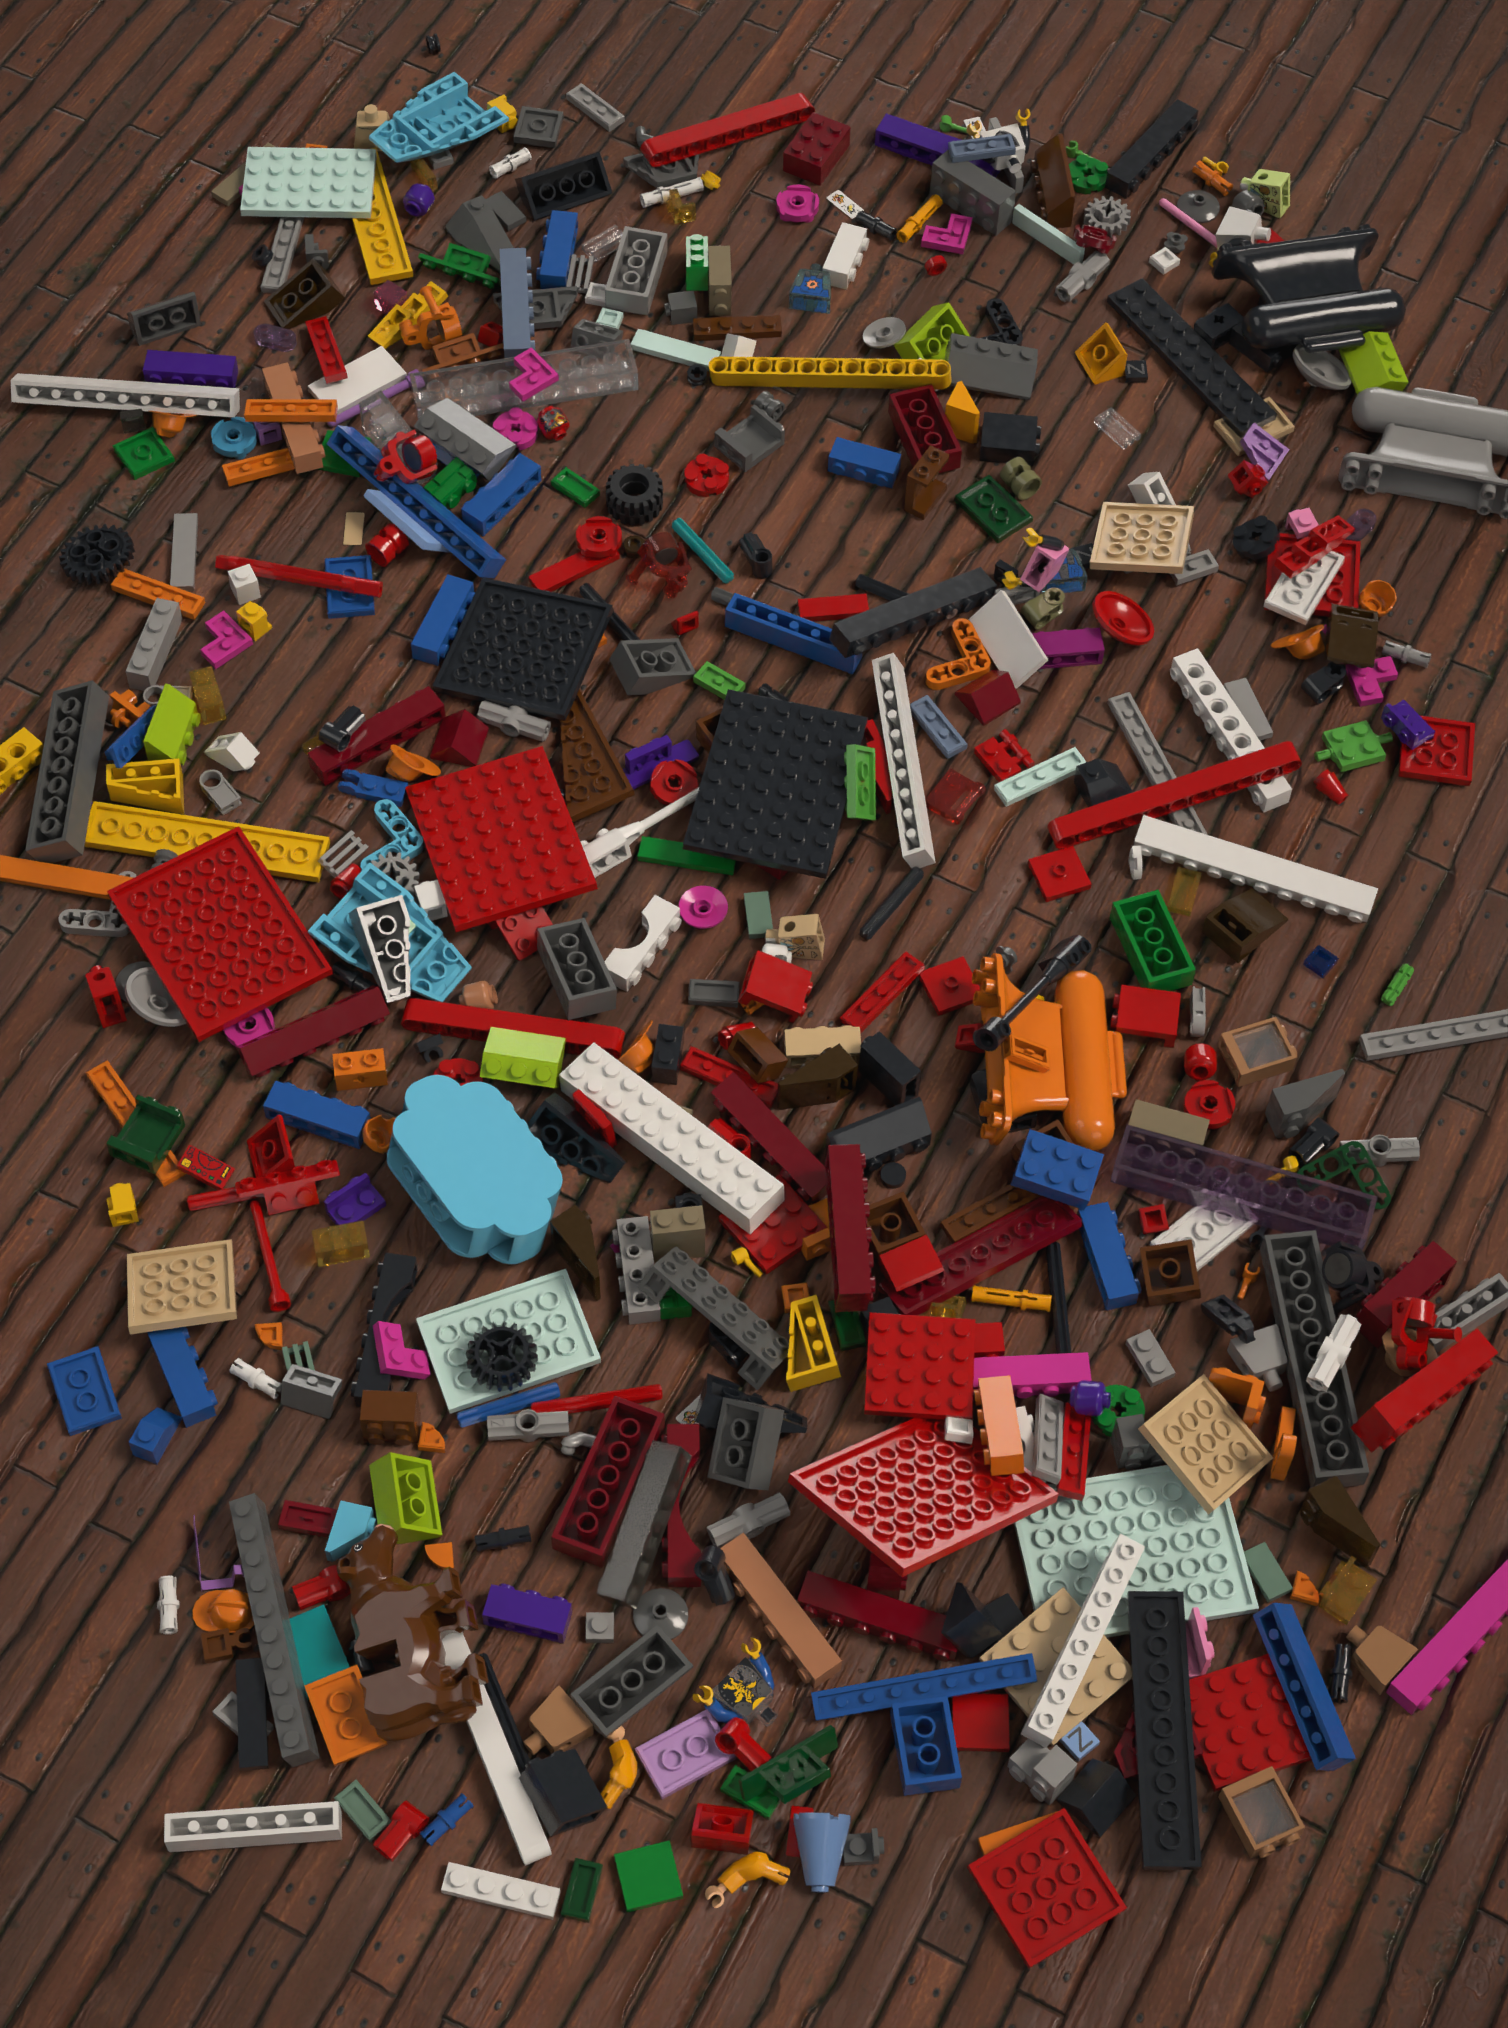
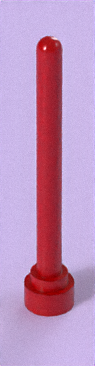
M253 1200L250 1203V1208L272 1291L268 1301L271 1311L281 1312L291 1306L289 1294L281 1287L261 1204L258 1200Z

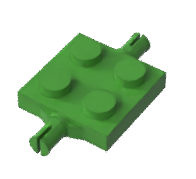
M1367 720L1324 731L1322 739L1327 749L1315 752L1314 756L1317 762L1330 758L1337 764L1339 770L1344 772L1385 761L1386 753L1381 744L1393 742V737L1390 732L1376 735Z

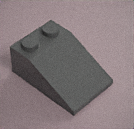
M678 638L620 641L609 658L627 695L649 694L689 680L696 674Z
M1343 1069L1272 1089L1265 1115L1276 1139L1296 1136L1337 1097L1345 1074Z

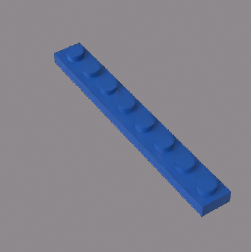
M1029 1653L811 1692L815 1719L816 1721L889 1709L891 1704L896 1702L941 1696L951 1698L1035 1683L1038 1680L1033 1654Z

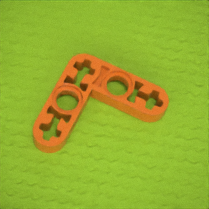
M960 618L955 620L952 625L951 634L962 658L929 668L925 681L928 688L932 690L945 689L975 680L990 671V658L973 624L969 620ZM962 630H963V631H966V637H965V638H964V634H963ZM972 644L977 649L975 651H968L965 649V646ZM976 658H978L980 666L976 665ZM959 668L964 671V674L958 676L953 674L952 670Z
M1285 1406L1281 1408L1270 1473L1271 1479L1284 1481L1294 1456L1297 1436L1292 1435L1296 1409Z

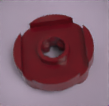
M1080 225L1075 226L1073 237L1077 239L1076 245L1088 248V246L1095 247L1098 252L1108 254L1110 249L1114 248L1117 238L1112 235V238L1108 237V231L1090 225H1084L1083 229H1079Z

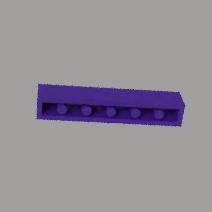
M886 113L876 129L875 146L932 165L936 159L948 150V142L960 141L961 139ZM981 159L969 161L995 178L1000 170H995L991 164Z

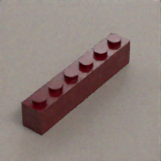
M429 686L418 690L410 697L396 702L390 708L378 712L372 718L364 721L351 735L350 742L343 751L339 752L327 744L313 748L308 752L310 768L326 786L342 777L343 770H355L391 750V745L398 746L441 722L446 717L445 706Z
M372 985L238 1045L236 1048L247 1073L251 1076L256 1075L258 1078L270 1073L269 1068L278 1064L280 1067L294 1062L293 1058L300 1054L305 1057L317 1051L316 1047L322 1044L330 1046L339 1042L338 1037L342 1035H355L362 1031L361 1027L369 1023L371 1026L377 1025L385 1021L384 1016L389 1015L390 1012L379 987Z
M734 1072L711 1091L714 1098L712 1103L720 1113L726 1112L731 1117L729 1121L736 1130L743 1129L750 1144L755 1149L759 1146L765 1152L762 1154L764 1159L771 1166L776 1164L781 1169L779 1174L788 1184L793 1182L798 1187L796 1192L805 1202L810 1200L814 1204L827 1195L825 1166Z
M807 1571L797 1603L809 1618H816L817 1616L826 1619L833 1626L842 1627L844 1625L853 1628L858 1634H872L880 1637V1640L885 1643H899L905 1645L912 1652L921 1653L923 1651L932 1654L937 1660L955 1662L958 1649L941 1633L946 1615Z

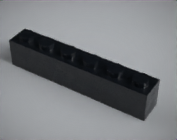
M1177 99L1107 172L1105 188L1125 199L1132 192L1135 193L1144 180H1148L1152 171L1161 166L1166 156H1170L1179 143L1182 144L1187 134L1196 129L1198 125V110Z

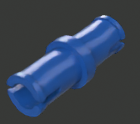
M463 1793L444 1811L442 1809L438 1811V1816L423 1831L419 1832L423 1839L434 1832L426 1840L431 1847L449 1829L453 1830L456 1827L455 1823L474 1807L470 1800H468L459 1808L467 1800Z

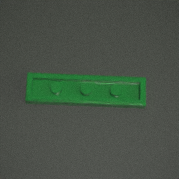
M642 836L638 852V861L727 875L734 874L736 860L683 850V842Z

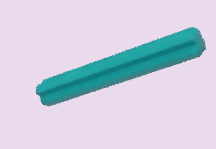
M677 518L672 522L674 531L723 583L728 584L734 579V573L682 518Z

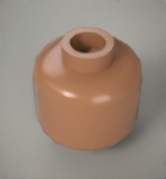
M482 980L465 985L462 995H459L460 1005L494 1009V1005L498 1003V998L494 985H489L487 981Z

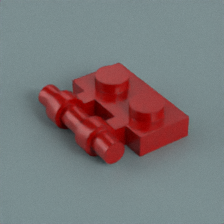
M1006 729L1002 730L999 734L1003 740L999 743L992 737L974 747V754L998 782L1020 773L1022 769L1019 766L1022 764L1028 769L1035 764L1031 759L1029 751L1023 749L1018 744L1016 736L1010 734ZM1011 749L1016 756L1011 758L1006 751Z

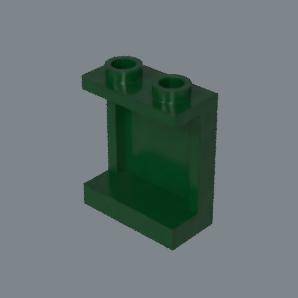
M137 1095L135 1098L136 1108L117 1137L111 1135L106 1145L110 1156L156 1174L185 1127V1122L181 1111L176 1107H167L159 1104L152 1097L147 1096L145 1098Z

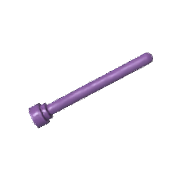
M414 369L408 373L405 380L338 414L336 422H327V425L335 427L408 388L417 389L423 386L425 383L421 373Z

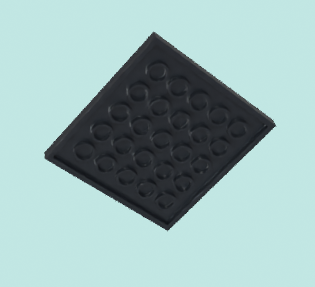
M483 577L435 679L433 690L434 692L478 702L489 701L508 708L510 706H519L528 713L566 721L614 611L613 605Z

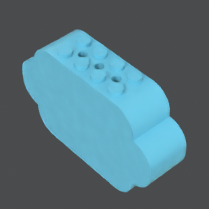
M443 1075L427 1076L414 1082L407 1089L402 1113L393 1123L387 1153V1164L447 1247L455 1254L469 1258L479 1257L488 1253L493 1259L505 1264H518L538 1254L543 1246L549 1221L554 1215L563 1179L555 1159L547 1154L541 1141L534 1137L529 1130L525 1120L520 1119L514 1111L512 1103L506 1100L498 1089L488 1083L470 1082L460 1086L454 1079Z

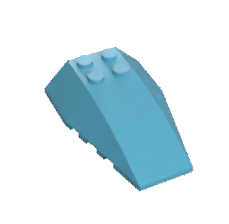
M453 72L422 88L414 100L410 99L406 102L405 108L401 111L397 110L390 121H385L371 133L369 140L396 163L428 157L474 140L508 122L509 117L496 106L487 111L482 109L468 97V83L457 73Z
M369 862L354 879L351 890L327 916L323 913L308 930V933L347 963L372 973L356 938L348 913L357 907L403 895L410 920L416 925L409 934L410 991L433 1001L444 1002L470 972L472 967L455 946L447 941L440 928L432 923L425 910L417 905L410 892Z

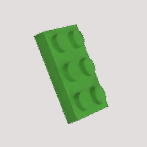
M856 744L846 745L844 761L847 765V775L845 776L844 784L847 789L845 804L847 818L874 821L876 820L875 748Z

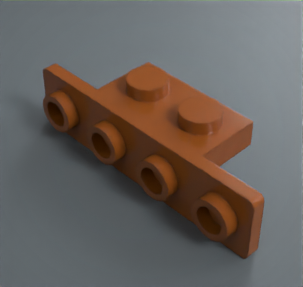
M474 333L434 345L432 346V351L437 365L422 369L420 373L423 379L433 380L438 378L440 373L448 372V374L459 371L462 366L468 365L472 367L481 363V360L489 358V360L497 359L504 351V343L480 350Z

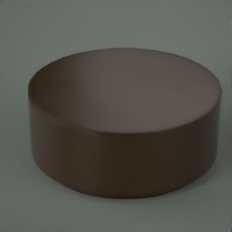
M635 535L627 537L623 541V553L632 559L640 558L646 551L644 539Z

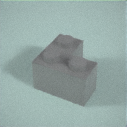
M1027 1739L1009 1758L1007 1767L1013 1778L1018 1782H1025L1031 1788L1030 1791L1036 1799L1041 1802L1045 1801L1050 1805L1072 1782L1077 1763L1057 1745L1049 1750L1047 1747L1045 1748Z

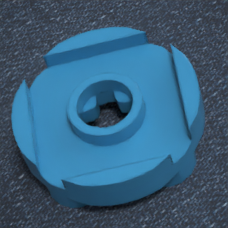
M231 417V420L226 422L223 419L211 431L214 450L226 457H234L238 460L244 459L257 443L256 430L253 424L245 422V418ZM235 435H238V438H237V439H230V438H229V437H234Z

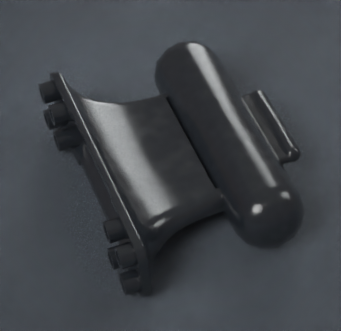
M1369 224L1360 226L1358 230L1351 231L1350 227H1344L1337 234L1281 242L1252 244L1250 240H1246L1236 247H1232L1230 243H1225L1219 247L1220 253L1217 259L1213 261L1211 273L1214 279L1236 278L1243 280L1258 292L1265 305L1251 308L1243 317L1242 335L1252 348L1265 350L1303 344L1307 353H1316L1362 346L1366 341L1364 333L1369 331H1392L1403 322L1406 307L1404 299L1396 290L1378 288L1363 291L1358 272L1359 261L1371 254L1379 237L1377 230L1371 228Z

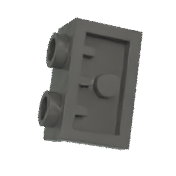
M582 319L573 327L571 348L611 359L615 345L622 340L623 331Z

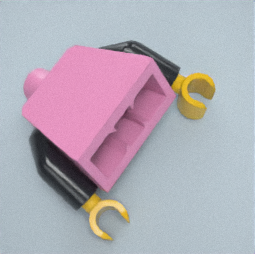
M1028 528L1026 531L1030 536L1022 538L1030 547L1036 546L1024 573L1019 578H1016L1013 571L1005 572L1004 576L1006 579H1002V581L1009 590L1019 585L1020 587H1032L1040 592L1060 570L1069 552V548L1057 537L1043 534L1039 536L1033 528Z

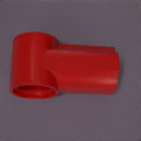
M722 1118L714 1119L709 1124L708 1128L734 1148L744 1149L740 1152L751 1160V1145L746 1135L736 1132Z
M337 1565L329 1566L322 1570L319 1576L292 1586L300 1610L326 1600L338 1601L351 1593L348 1583L338 1576Z
M734 1717L730 1719L715 1736V1743L720 1751L726 1754H734L751 1771L768 1762L771 1758L750 1736L749 1725L741 1718Z
M407 1800L396 1809L391 1818L392 1822L373 1844V1847L379 1854L391 1862L394 1861L411 1838L415 1839L420 1835L419 1832L423 1831L429 1822V1817Z

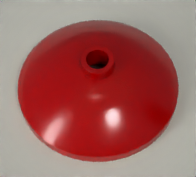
M1113 591L1100 592L1094 598L1092 603L1094 616L1109 636L1128 645H1145L1153 638V623L1148 614L1136 602Z

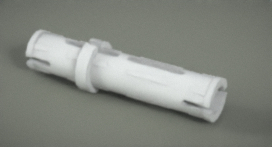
M698 177L669 187H658L657 190L640 194L641 205L645 208L653 204H665L668 200L703 191V181Z

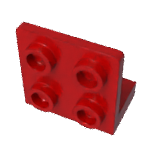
M542 906L488 923L491 929L499 928L518 961L537 951V928L553 925Z

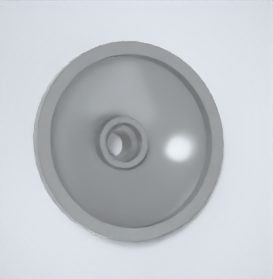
M1303 344L1297 345L1293 350V359L1298 370L1312 386L1330 390H1343L1351 385L1352 381L1346 366L1329 352L1307 353Z
M152 967L138 969L129 976L125 985V995L128 1003L138 1015L160 1026L171 1027L187 1023Z

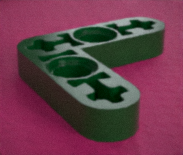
M1350 1141L1301 1167L1297 1172L1296 1178L1298 1183L1304 1188H1313L1350 1169L1371 1207L1384 1209L1391 1202L1388 1188L1365 1147L1358 1141ZM1351 1145L1354 1148L1359 1147L1361 1149V1152L1358 1153L1361 1161L1364 1158L1368 1161V1163L1358 1166L1356 1170L1352 1166V1164H1357L1355 1158H1348L1347 1153L1350 1151L1348 1147ZM1334 1157L1339 1163L1338 1169L1334 1172L1326 1171L1323 1166L1325 1159ZM1319 1163L1320 1170L1326 1177L1321 1179L1320 1174L1313 1177L1314 1182L1312 1184H1309L1307 1181L1302 1182L1303 1171L1313 1172L1317 1170L1313 1165ZM1365 1167L1372 1169L1374 1173L1373 1180L1368 1183L1361 1181L1359 1178L1360 1170ZM1378 1180L1381 1186H1376L1378 1192L1386 1194V1197L1383 1199L1384 1204L1382 1205L1378 1202L1373 1203L1372 1199L1375 1197L1372 1189L1368 1193L1365 1190V1187L1372 1186Z

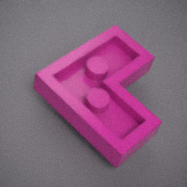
M951 214L947 229L926 225L921 247L964 254L973 217Z
M532 347L514 357V365L523 374L510 381L509 388L522 401L559 381V374Z
M223 610L205 622L206 629L216 639L200 650L201 655L217 669L253 645V640Z
M1391 656L1376 658L1374 668H1358L1353 664H1346V674L1360 707L1382 703L1384 697L1378 683L1397 680L1398 672Z
M378 1321L373 1325L381 1373L424 1380L431 1375L427 1351L405 1348L400 1324Z

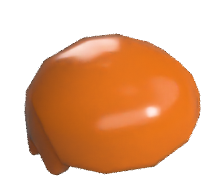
M1382 580L1370 581L1359 596L1361 609L1377 611L1378 617L1385 616L1391 611L1397 600L1395 589L1389 583Z
M378 1115L367 1120L362 1129L365 1145L378 1153L388 1152L393 1123L396 1118L384 1119L382 1115Z

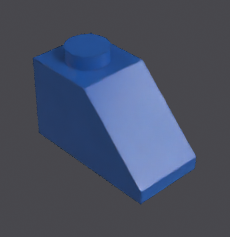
M157 1407L142 1418L128 1442L133 1455L157 1465L182 1417Z

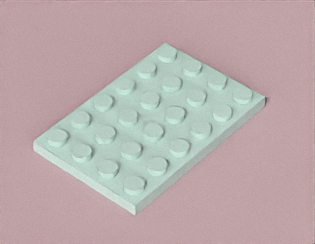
M248 147L240 208L241 216L371 218L377 157L376 149Z
M566 1269L416 1318L449 1414L601 1363L599 1352ZM505 1321L507 1327H510L515 1322L517 1324V1331L524 1327L526 1335L531 1334L533 1343L537 1345L536 1354H538V1361L535 1363L536 1370L535 1372H530L531 1378L529 1380L522 1378L523 1385L521 1387L514 1383L512 1384L513 1389L511 1391L508 1390L507 1386H503L502 1391L499 1392L497 1386L494 1385L489 1391L486 1385L487 1382L479 1385L477 1378L471 1376V1369L467 1368L466 1362L468 1359L466 1358V1351L470 1350L468 1343L469 1341H475L473 1337L475 1332L482 1334L481 1328L483 1326L492 1329L491 1324L494 1322L497 1324V1327H501L502 1322ZM517 1347L514 1356H516V1360L520 1363L524 1353ZM484 1350L480 1360L486 1366L489 1363L488 1359L490 1357L488 1352Z

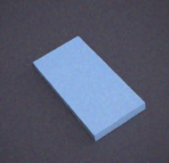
M366 490L364 498L422 550L450 552L381 491Z

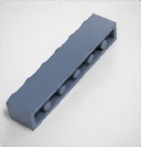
M526 248L500 249L505 364H514V357L531 347L535 350V340H530V337H535L534 323H530V320H534L533 307H529V303H533L532 290H528V287H532V273H527V270H531V257H526Z

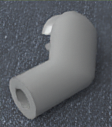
M576 1432L564 1437L561 1441V1452L565 1455H573L576 1447L584 1446L591 1448L596 1435Z

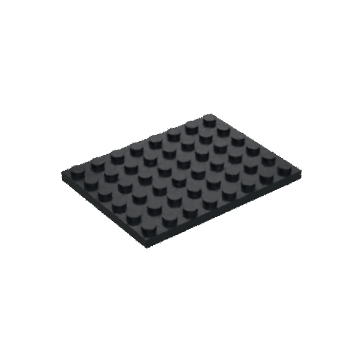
M728 689L684 838L683 850L826 879L847 800V789L844 784L845 776L847 775V765L844 761L846 745H862L868 717Z

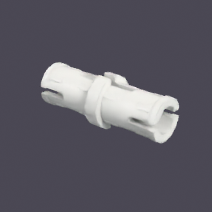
M523 148L512 155L508 154L500 162L489 166V171L492 177L497 179L509 171L517 170L518 166L530 161L532 158L527 148Z
M240 1358L234 1361L237 1366L232 1364L230 1368L231 1374L248 1382L249 1387L253 1389L258 1388L273 1399L279 1396L276 1391L281 1393L282 1383L265 1375L264 1370L260 1368L255 1369Z
M162 1576L159 1578L160 1596L157 1602V1609L160 1610V1633L163 1634L178 1632L177 1609H179V1600H177L176 1595L177 1578L173 1576Z

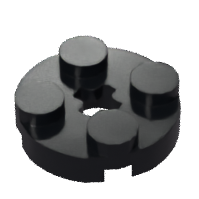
M1260 515L1237 526L1233 531V545L1236 552L1242 558H1245L1244 556L1251 557V560L1262 559L1275 550L1274 545L1277 543V540L1278 542L1280 540V534L1276 525L1264 515ZM1259 536V540H1258V541H1255V540L1253 539V538Z

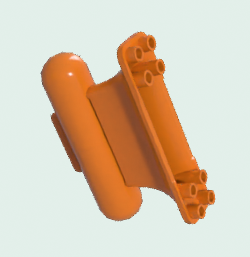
M993 953L990 957H982L981 970L975 969L972 974V983L980 985V991H975L973 1004L974 1006H981L983 1025L992 1017L1002 1018L1025 994L1008 979L1004 970L1002 955ZM1085 970L1069 972L1056 984L1054 993L1055 1003L1035 998L1009 1024L1012 1034L1049 1047V1071L1042 1073L1005 1059V1054L1008 1053L1004 1047L1008 1043L1006 1041H1003L994 1051H985L988 1099L980 1103L979 1114L980 1116L987 1117L988 1124H982L980 1136L982 1139H989L990 1145L998 1146L1010 1131L1012 1122L1024 1114L1037 1111H1062L1063 1127L1075 1145L1098 1152L1107 1147L1112 1141L1115 1130L1113 1097L1123 1099L1127 1094L1123 1037L1120 1032L1107 1031L1104 989L1101 981L1094 974Z

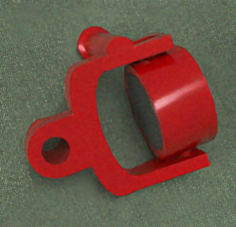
M415 429L406 434L401 431L398 432L381 449V454L384 458L377 464L374 476L378 474L376 479L385 481L389 477L398 475L406 484L431 477L438 469L436 466L437 454L433 443L424 435L413 438L417 434ZM401 444H403V445H402V456H403V460H404L406 466L409 468V470L405 467V465H404L403 462L401 461V459H400V457H399V455H398V453H397V450H396L397 447H398L399 445H401Z
M1397 1297L1396 1300H1392L1391 1338L1398 1345L1396 1364L1401 1370L1423 1369L1426 1366L1427 1355L1425 1352L1427 1351L1430 1338L1452 1339L1458 1343L1462 1339L1460 1327L1455 1329L1433 1328L1438 1315L1435 1314L1436 1305L1430 1301L1414 1297ZM1405 1326L1417 1328L1416 1341L1411 1340L1406 1335Z

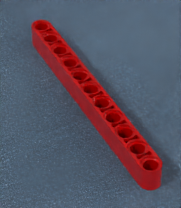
M1291 741L1282 742L1055 818L1048 823L1047 828L1056 848L1064 849L1140 824L1143 815L1158 818L1292 773L1301 767L1302 761Z

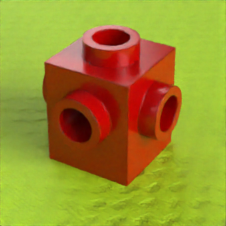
M1245 460L1228 474L1236 492L1251 498L1259 494L1268 484L1264 477V469L1258 464L1254 465Z

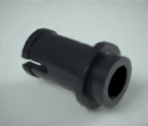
M355 1640L350 1642L349 1652L353 1653L355 1664L358 1665L361 1675L365 1676L373 1673L375 1668L372 1661L355 1652Z

